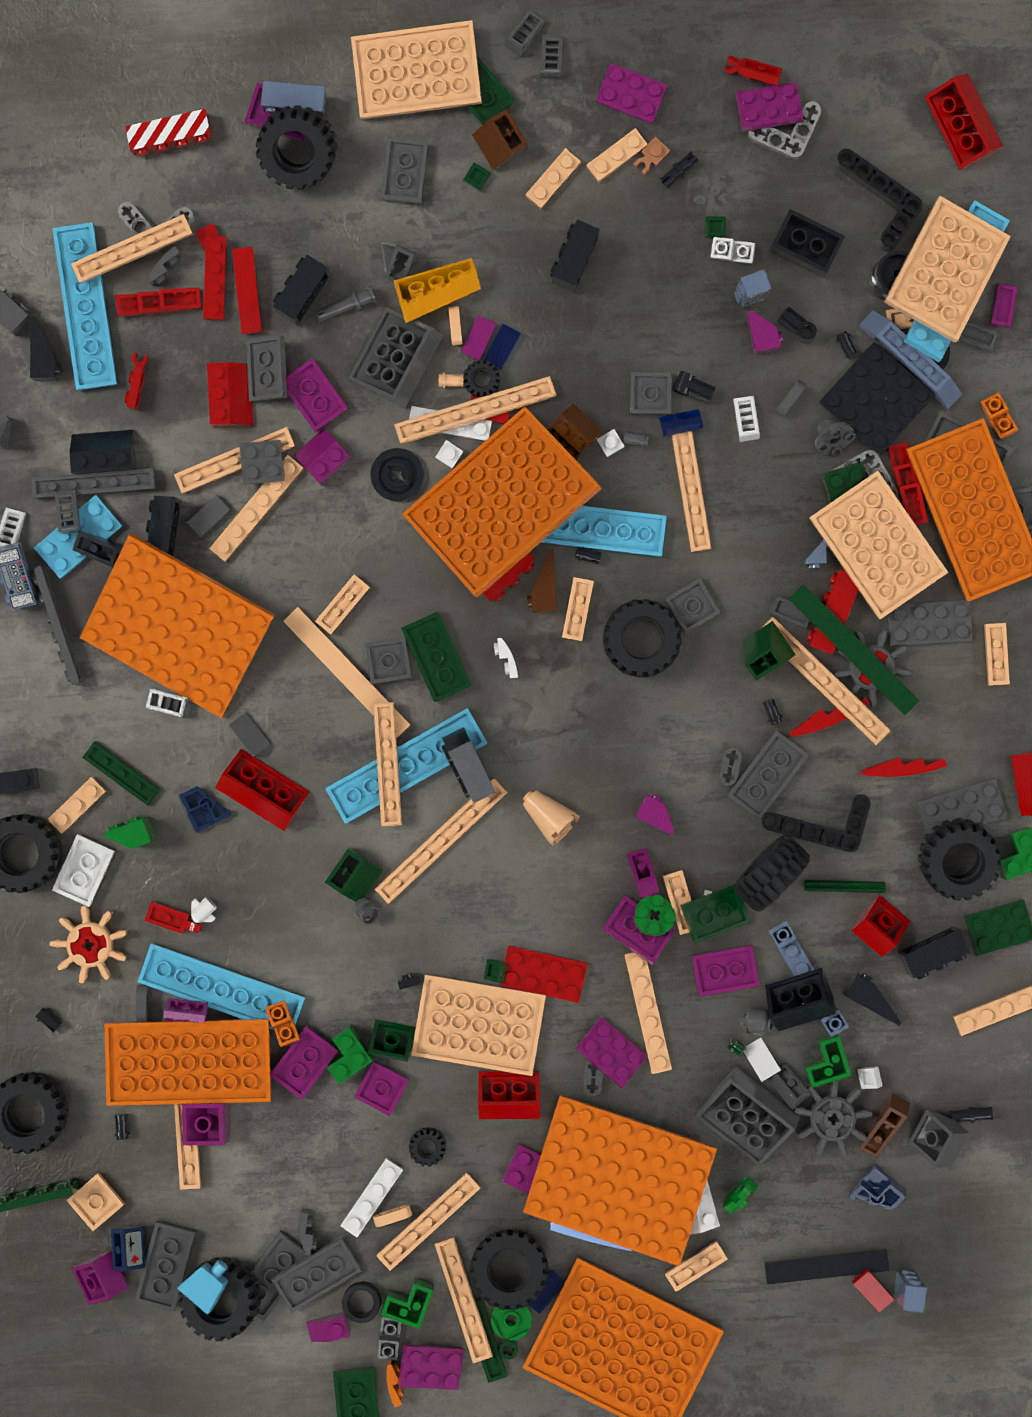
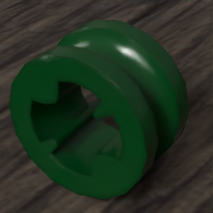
M731 1038V1044L726 1047L742 1057V1051L747 1048Z
M508 1339L503 1340L500 1344V1355L507 1360L516 1357L518 1352L517 1343ZM505 1345H508L509 1347H514V1349L512 1348L511 1354H509L508 1351H503L505 1350Z

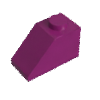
M748 311L746 316L754 354L779 350L780 344L783 343L781 331L778 332L775 325L754 311Z
M653 793L650 796L645 795L635 817L673 835L674 829L665 804L661 802L663 798Z
M647 848L628 853V860L640 899L660 894Z
M344 1311L306 1321L311 1342H331L350 1336L351 1329L348 1317Z

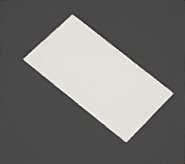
M762 1038L747 1045V1049L743 1050L761 1082L781 1071Z

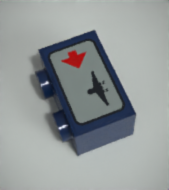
M129 1225L111 1229L113 1270L125 1272L145 1268L146 1255L144 1252L145 1235L143 1226Z

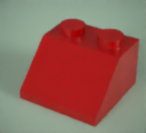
M879 895L859 917L851 931L883 957L896 947L911 921Z

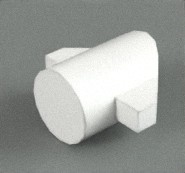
M205 897L201 902L196 898L192 900L191 916L194 922H212L216 919L212 912L217 907L208 897Z

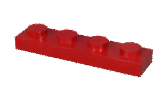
M206 236L203 319L224 320L227 237Z

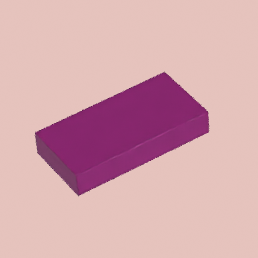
M999 283L996 285L990 325L1011 328L1018 287Z
M478 315L461 353L480 361L497 324Z

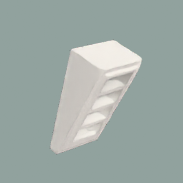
M754 396L733 399L739 441L759 439L760 432ZM748 404L751 405V407L739 409V406ZM752 413V415L740 417V414ZM753 421V424L742 425V422Z
M10 508L5 509L0 523V547L9 545L2 543V541L11 544L19 541L26 513ZM10 516L19 519V521L16 522L9 520L8 517ZM6 524L15 526L16 529L6 527ZM4 533L12 534V535H13V538H12V537H9V536H5V535H3V534H4Z

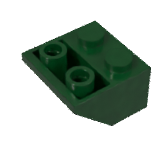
M773 621L744 639L745 665L756 681L796 655Z
M349 847L325 883L340 894L356 902L367 895L383 870Z

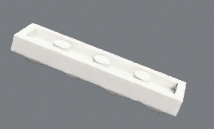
M412 406L409 419L437 410ZM483 419L441 433L486 441L490 435L492 421Z
M386 1157L342 1222L341 1227L358 1237L404 1168Z

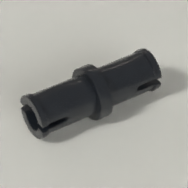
M690 151L681 161L672 165L673 168L660 178V181L669 189L680 177L683 178L686 172L698 163L699 160Z
M991 1106L976 1109L968 1107L966 1110H951L950 1118L958 1123L969 1121L970 1123H975V1121L993 1120V1112Z

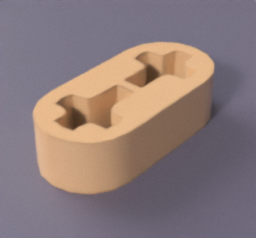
M459 306L449 307L452 346L463 345Z
M407 1204L378 1213L373 1216L376 1227H381L406 1219L413 1214L410 1205Z

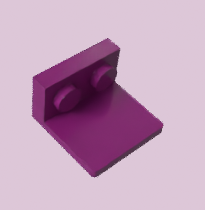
M167 998L163 1018H165V1021L205 1022L207 1020L208 1003Z

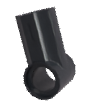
M788 307L778 319V322L797 336L800 342L809 344L814 341L817 334L816 326L805 320L792 308ZM807 328L812 331L813 335L805 337L801 331Z
M680 370L672 391L686 397L691 396L709 404L716 387L696 379L690 373Z

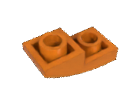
M999 392L980 402L999 441L1018 432V428L1008 412L1009 409Z
M285 1000L265 1007L280 1047L301 1040Z
M388 1360L387 1386L392 1403L396 1408L402 1405L403 1396L405 1395L402 1388L396 1385L399 1381L400 1366L398 1363H394L393 1360Z

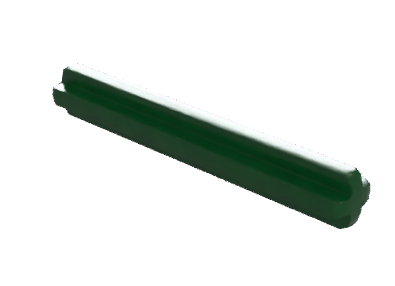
M805 880L804 890L884 893L886 885L885 882Z

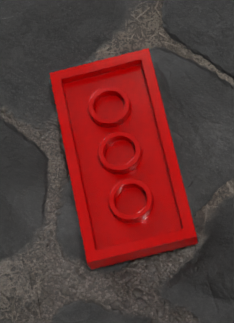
M508 945L504 961L507 963L505 982L500 983L499 986L579 1003L588 965L587 962Z

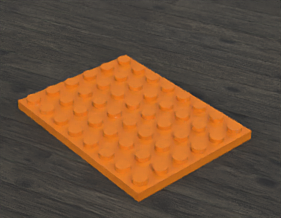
M524 407L403 512L402 515L477 598L602 488L534 415Z
M131 533L128 535L80 638L179 695L190 698V701L222 718L275 614Z
M560 1095L523 1213L680 1266L717 1147Z
M577 1257L523 1364V1369L619 1417H682L724 1333V1329Z

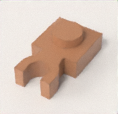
M654 137L641 151L644 157L637 159L633 166L636 168L639 164H644L645 169L642 170V174L645 176L649 171L650 165L653 164L656 167L669 154L670 150L658 138Z

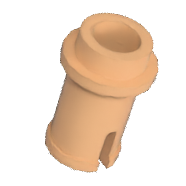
M445 372L439 374V387H443V389H445V386L463 387V374H445Z

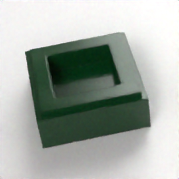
M474 162L463 181L481 192L491 173Z
M706 216L705 238H726V217Z
M487 959L484 979L504 983L507 963Z

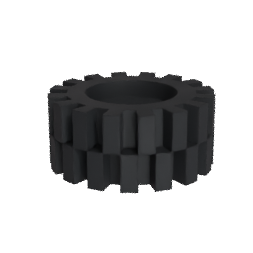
M480 359V361H473L464 371V385L472 396L484 397L493 394L500 385L499 370L488 360ZM480 371H484L490 376L489 383L484 387H480L474 382L475 374Z
M427 1127V1129L421 1128L414 1133L409 1143V1153L416 1164L419 1163L423 1167L424 1165L431 1167V1165H436L443 1159L446 1141L442 1137L441 1132L439 1133L436 1129L433 1130L431 1127ZM426 1139L433 1141L435 1144V1151L429 1155L423 1154L419 1148L420 1143Z

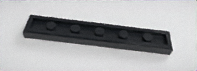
M886 1249L764 1262L767 1284L858 1275L866 1269H869L872 1273L889 1271Z

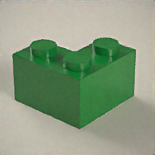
M1024 827L1008 833L1014 853L1003 856L999 860L1002 864L1000 870L1002 879L1009 880L1032 872L1031 827Z
M349 1025L333 1037L332 1040L343 1055L330 1063L327 1069L339 1085L373 1061L374 1057L368 1054V1048L352 1025Z
M837 1034L833 1037L828 1035L818 1038L817 1041L823 1059L803 1064L810 1086L813 1088L852 1076L839 1035Z
M415 1278L408 1297L389 1290L381 1316L420 1329L433 1293L434 1284Z

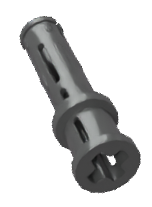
M369 285L365 290L357 293L355 291L352 292L348 298L318 310L316 309L315 313L319 322H322L353 308L359 310L363 305L371 302L376 303L377 299L372 286Z

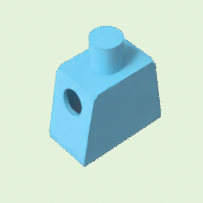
M218 1260L213 1267L206 1262L177 1289L208 1314L215 1307L228 1283V1280L222 1275L228 1266L221 1260Z

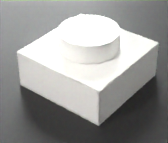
M615 429L597 439L606 457L625 447Z
M446 440L435 458L453 469L463 451Z
M878 1066L857 1069L861 1089L882 1087Z

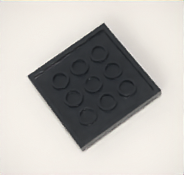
M873 342L819 401V404L839 422L850 424L856 437L880 457L935 397V394L878 344Z

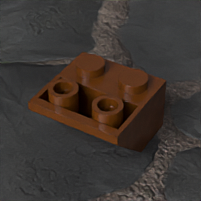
M507 109L489 119L472 134L492 170L497 169L528 150L525 138Z
M574 404L566 409L548 429L552 436L576 461L603 432Z

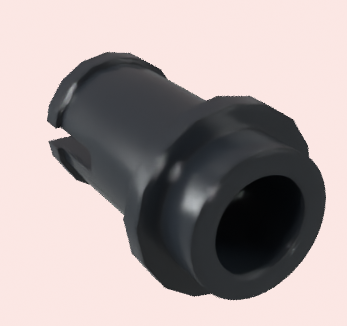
M847 331L835 336L837 339L836 343H839L845 358L858 353L849 337L850 333L848 334Z
M577 547L575 559H578L579 562L583 560L599 565L602 552Z
M775 699L763 702L762 704L769 719L767 722H770L771 726L782 722L783 715H780Z
M43 1007L35 1016L38 1019L37 1022L41 1021L54 1033L62 1022L49 1013V1009L46 1010Z
M127 1114L114 1115L116 1127L114 1136H116V1140L129 1139L128 1135H130V1132H128Z

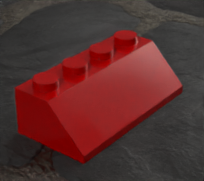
M968 73L953 77L924 96L960 170L1003 148V144Z
M240 749L224 770L215 787L282 831L287 829L310 793L242 749Z

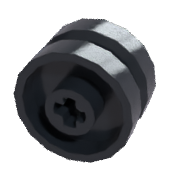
M902 251L887 253L872 268L869 283L873 293L881 300L885 301L908 253Z

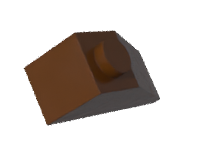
M549 549L532 588L531 596H527L528 608H532V613L557 611L553 549Z
M892 1093L867 1132V1140L862 1141L859 1149L878 1158L908 1117L910 1102Z

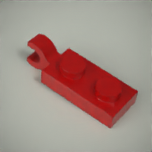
M728 56L727 62L732 63L733 66L726 65L724 72L732 74L739 71L738 74L747 79H756L768 85L774 84L778 86L782 68L744 57L740 60L734 56Z
M133 353L132 361L136 367H134V371H131L129 375L131 386L130 391L126 392L125 403L127 408L138 411L148 356L144 355L143 361L138 362V354Z
M151 901L144 920L184 934L186 929L199 933L203 926L201 923L190 921L191 914Z

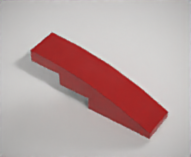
M253 246L233 248L242 334L259 333L263 330Z
M199 287L159 289L158 291L115 295L117 317L202 308Z
M904 442L891 445L887 450L896 488L899 492L900 503L915 525L927 523L920 482L917 480L906 452L909 444Z
M865 697L860 699L865 706L870 704ZM834 708L828 714L823 709H819L790 731L788 735L794 737L813 733L847 719V717L837 708Z
M896 757L859 772L860 775L909 776L947 767V763L944 758L927 764L924 763L923 758L902 763L901 758Z

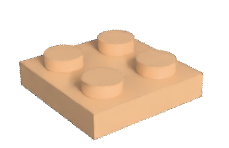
M97 1173L66 1200L92 1231L125 1204L100 1173Z

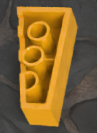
M472 258L394 280L405 323L481 289Z

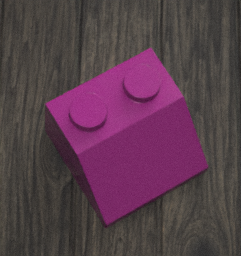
M325 428L294 454L321 486L352 459Z
M228 1103L182 1104L183 1146L224 1145L229 1142Z
M111 1251L99 1254L72 1267V1271L89 1305L110 1300L128 1288L125 1276L121 1271L113 1270Z

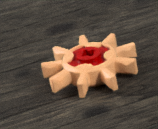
M86 905L81 907L82 924L75 926L65 917H61L58 920L70 932L67 940L56 939L50 942L52 947L67 948L69 957L58 965L59 971L75 962L81 966L79 983H85L88 978L89 967L97 966L101 976L107 980L111 977V974L105 965V961L109 957H113L118 961H125L128 956L123 952L113 949V940L123 938L128 934V931L119 930L115 933H110L106 928V924L113 914L111 910L103 914L99 923L90 920V910ZM93 942L94 946H86V943Z

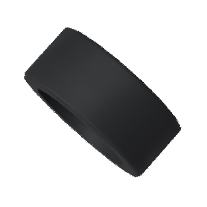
M365 1281L351 1284L346 1289L342 1299V1309L345 1315L351 1321L357 1323H367L374 1319L381 1306V1295L378 1289L372 1283ZM359 1290L367 1291L373 1297V1308L365 1314L356 1313L350 1306V1297Z

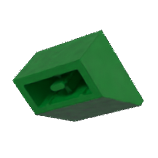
M142 815L128 819L127 825H124L123 822L108 827V832L103 833L106 838L130 849L157 840L149 817L143 818Z

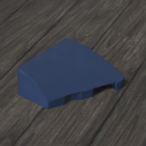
M198 786L177 797L195 834L232 815L229 810H226L215 799L206 795Z
M875 1164L849 1194V1198L851 1200L857 1198L868 1201L870 1205H880L884 1209L893 1211L906 1198V1189Z

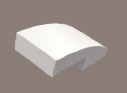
M714 237L711 258L753 265L756 244Z
M497 638L498 643H494L495 655H499L500 659L508 658V662L504 663L505 674H510V679L518 678L516 664L510 649L502 638Z

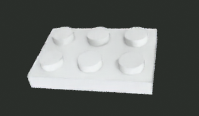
M77 834L52 891L90 907L115 850Z

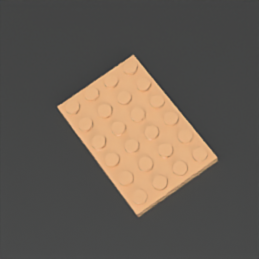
M472 20L351 37L361 120L482 104Z
M939 196L884 303L956 343L1011 236Z
M879 471L873 473L809 518L879 620L948 573Z
M425 974L411 1056L532 1076L546 995Z

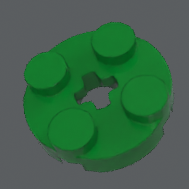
M659 894L643 898L635 907V925L639 931L646 935L661 936L672 928L676 919L671 903ZM650 911L658 912V921L650 919L652 915Z
M750 1176L740 1181L739 1183L742 1186H739L737 1189L734 1187L723 1202L724 1206L722 1207L731 1215L738 1208L740 1210L743 1209L749 1201L746 1198L750 1194L752 1195L759 1187Z
M528 1306L518 1308L517 1310L493 1308L491 1325L498 1336L514 1341L521 1339L529 1331L532 1314ZM509 1314L517 1317L514 1324L506 1321Z

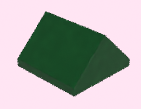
M375 1019L368 1054L408 1062L415 1027Z

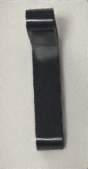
M842 149L835 159L836 168L898 211L878 239L879 248L889 252L895 248L922 210L923 202L914 193L851 149ZM847 156L850 159V163H842L840 157ZM857 168H864L867 175H859ZM874 180H881L883 182V187H876L874 185ZM897 191L900 194V199H893L891 192ZM914 203L917 211H910L907 204ZM898 219L903 220L905 227H897L895 221ZM885 236L893 239L892 245H887L884 242Z
M853 795L848 805L842 831L774 812H766L760 819V823L763 828L772 832L790 835L794 838L846 852H855L861 843L871 802L866 795ZM862 797L865 800V805L863 808L858 809L855 801ZM768 816H774L776 820L772 827H767L765 824V819ZM857 817L860 824L857 828L853 829L850 826V820ZM788 821L795 823V829L792 832L785 830V824ZM812 826L815 829V834L808 838L805 836V829ZM827 832L834 833L835 839L831 843L825 841V834ZM848 837L854 839V845L851 848H846L844 844Z

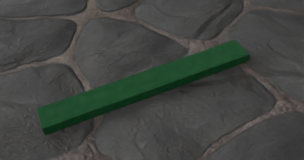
M804 584L788 598L903 715H906L920 701Z

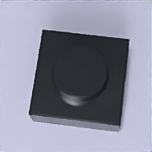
M413 972L401 975L402 979L398 980L400 990L420 984L419 975H413Z

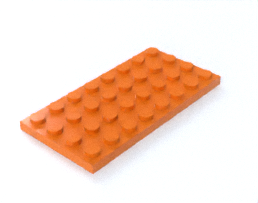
M984 418L906 449L966 602L1031 577L1032 538Z
M269 1019L205 1020V1022L199 1023L191 1021H152L104 1024L106 1106L271 1102Z

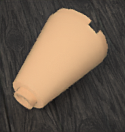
M537 790L534 792L529 791L523 798L525 801L523 806L552 846L554 841L558 843L573 828L571 826L572 821L577 822L580 817L573 810Z

